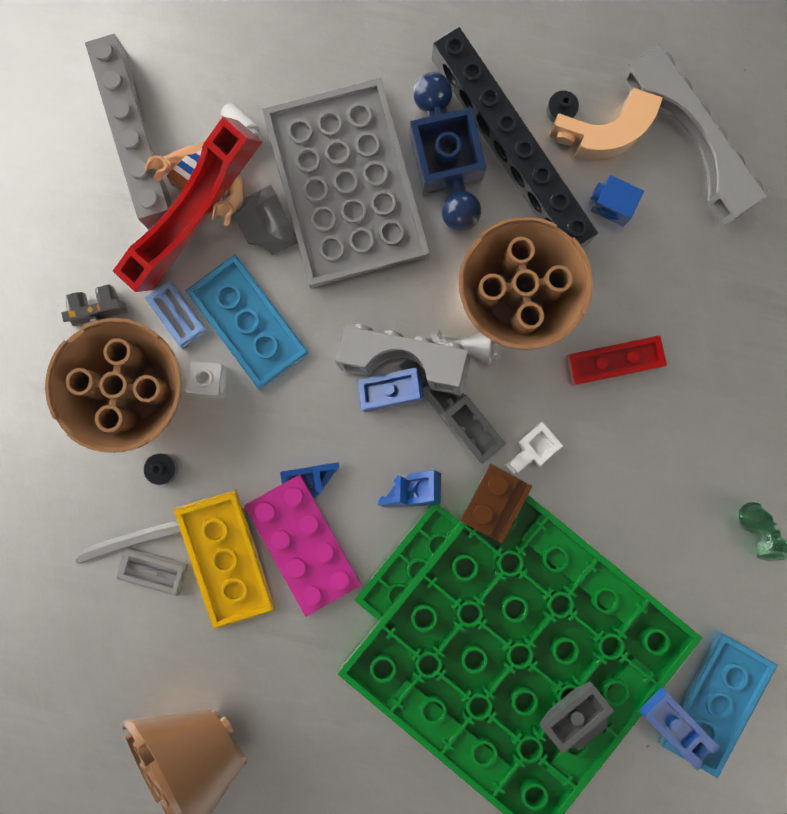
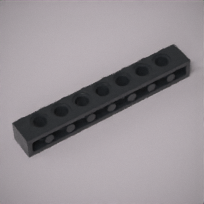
M456 28L434 42L432 51L433 63L439 72L449 80L452 91L464 109L472 107L478 130L537 218L557 224V227L567 233L572 239L574 237L582 248L591 243L598 235V231L461 28Z

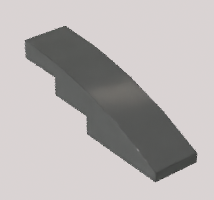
M407 359L399 365L401 370L415 367L420 370L424 398L481 464L506 445L497 431L463 392L462 396L432 390L428 384L426 372L421 366Z

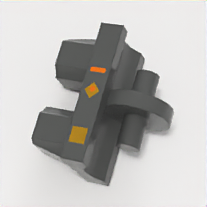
M107 284L95 288L98 302L96 304L88 305L86 294L83 292L66 295L67 311L61 312L63 322L70 321L72 326H78L125 314L128 311L126 304L119 300L115 288Z

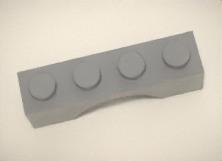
M357 324L355 327L344 326L335 362L341 371L371 377L382 364L394 359H407L417 363L424 369L430 389L462 396L470 364L469 352L462 345L451 342L446 343V346L435 344L433 340L417 336L415 339L405 338L401 333L386 330L385 333L375 332L371 327Z

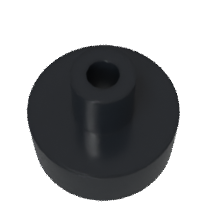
M562 90L554 93L546 108L549 119L555 122L558 113L575 118L579 109L578 99L569 91Z
M154 454L144 464L146 479L155 485H165L172 482L178 473L177 462L168 454Z

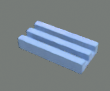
M171 280L145 297L180 348H185L189 342L195 341L200 334L207 332L205 326ZM166 291H171V293L174 295V297L179 302L181 307L184 309L186 314L189 316L191 321L197 327L196 329L192 331V329L189 327V325L184 320L182 315L179 313L177 308L166 295ZM159 296L187 334L183 338L155 299Z

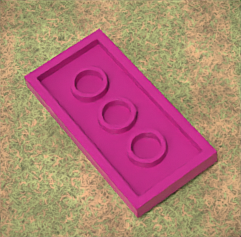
M301 474L244 505L305 617L361 586L359 578Z

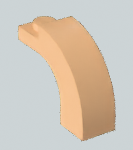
M633 88L625 100L620 117L605 125L588 124L558 113L549 136L556 138V141L560 144L578 146L575 158L584 160L613 158L626 152L640 140L654 121L663 97Z

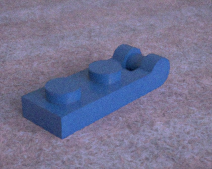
M662 687L638 710L697 771L704 765L702 760L710 752L714 754L720 748Z

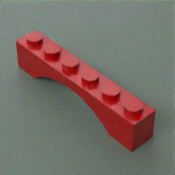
M222 116L203 143L196 167L179 196L164 215L128 248L113 269V272L134 292L154 290L212 212L214 204L220 201L262 144V141L239 120Z

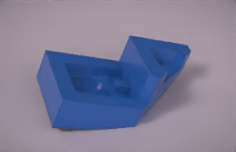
M339 462L281 471V482L283 484L301 474L313 498H316L339 468Z
M431 470L408 474L406 478L397 475L394 479L395 486L386 497L381 496L378 500V505L382 507H414L441 504V473Z

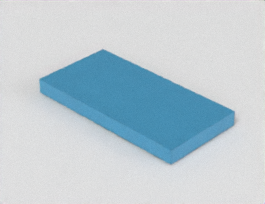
M236 254L185 290L259 390L310 354Z
M719 631L679 703L720 747L714 754L710 752L702 760L704 765L701 767L702 770L716 778L719 777L778 666ZM662 735L658 743L685 759Z

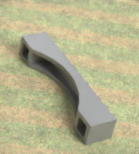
M114 33L85 42V46L137 218L149 229L164 215L172 205L164 180L156 181L154 179L157 170H145L148 159L154 153L141 115L129 60L124 47Z
M660 44L628 65L621 78L630 91L636 88L663 97L659 110L667 113L680 123L694 139L707 169L709 185L708 202L724 225L767 197L762 183L752 176L746 167L743 156L735 152L728 142L726 132L716 125L710 116L707 105L699 101L692 91L690 81L686 77H682L675 67L673 57L668 52H665Z

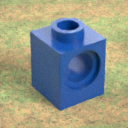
M610 175L604 184L598 182L590 198L595 201L591 212L624 227L632 218L644 190Z

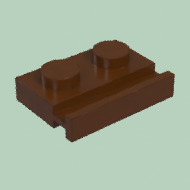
M490 463L460 521L503 543L532 485Z

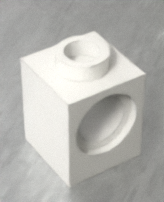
M189 361L186 393L193 396L225 398L228 367L220 363Z

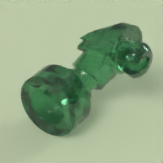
M750 502L743 505L738 515L740 525L745 531L762 535V539L756 543L757 558L767 561L787 559V540L782 538L780 529L777 530L775 528L778 524L773 521V516L765 511L760 503Z

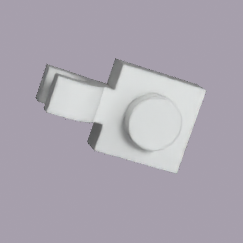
M541 422L517 442L523 451L512 458L505 466L512 474L519 473L531 461L539 467L563 445L547 426Z

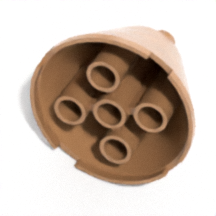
M535 217L510 218L487 228L466 252L459 273L461 303L472 324L491 341L518 350L544 348L570 334L586 314L593 291L591 266L579 242L558 228L557 224Z
M107 318L81 326L79 331L66 341L63 340L58 346L47 369L45 394L53 419L57 420L71 440L94 451L119 453L131 451L148 444L166 429L179 406L182 393V377L174 352L159 334L147 326L132 320Z
M216 710L130 719L122 723V729H127L130 733L125 738L136 764L156 803L161 801L160 803L165 814H212L242 766L247 764L243 751L238 745L235 747L230 736L234 735L231 724L225 716L221 718Z

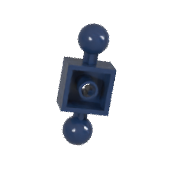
M429 72L422 75L416 81L413 88L415 104L420 110L429 115L426 118L410 121L409 136L423 193L447 189L448 197L442 205V218L445 224L455 231H468L479 222L481 205L472 193L466 191L464 184L483 180L487 167L472 107L447 113L446 108L452 99L451 84L444 75L437 72ZM447 148L450 154L442 152V149Z

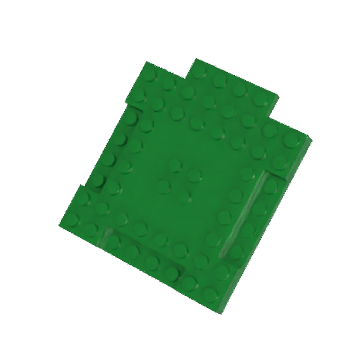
M529 495L525 499L503 543L481 533L460 520L458 521L439 504H435L427 509L354 599L356 603L378 621L340 666L337 675L503 814H565L642 716L638 710L661 687H665L702 640V637ZM587 682H591L614 712L607 717V728L582 749L569 748L562 754L539 723L547 712L572 690Z

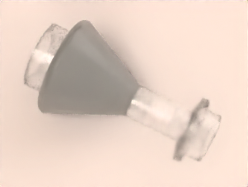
M439 330L438 333H432L431 340L435 344L445 346L449 342L460 344L465 350H468L469 356L486 366H490L491 361H499L501 345L491 341L482 333L464 339L442 337V330Z

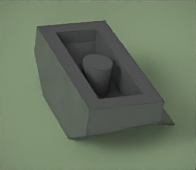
M271 185L244 198L243 205L233 214L247 243L263 247L271 255L298 243L291 223Z
M587 682L572 690L554 705L539 724L563 754L569 748L582 749L607 728V717L614 710L591 682Z

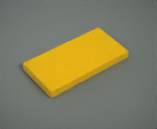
M237 489L176 507L173 511L213 629L274 611L275 605Z

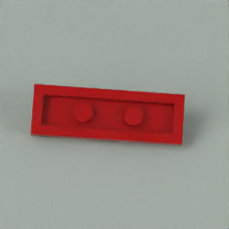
M660 335L568 354L566 356L573 386L667 366Z

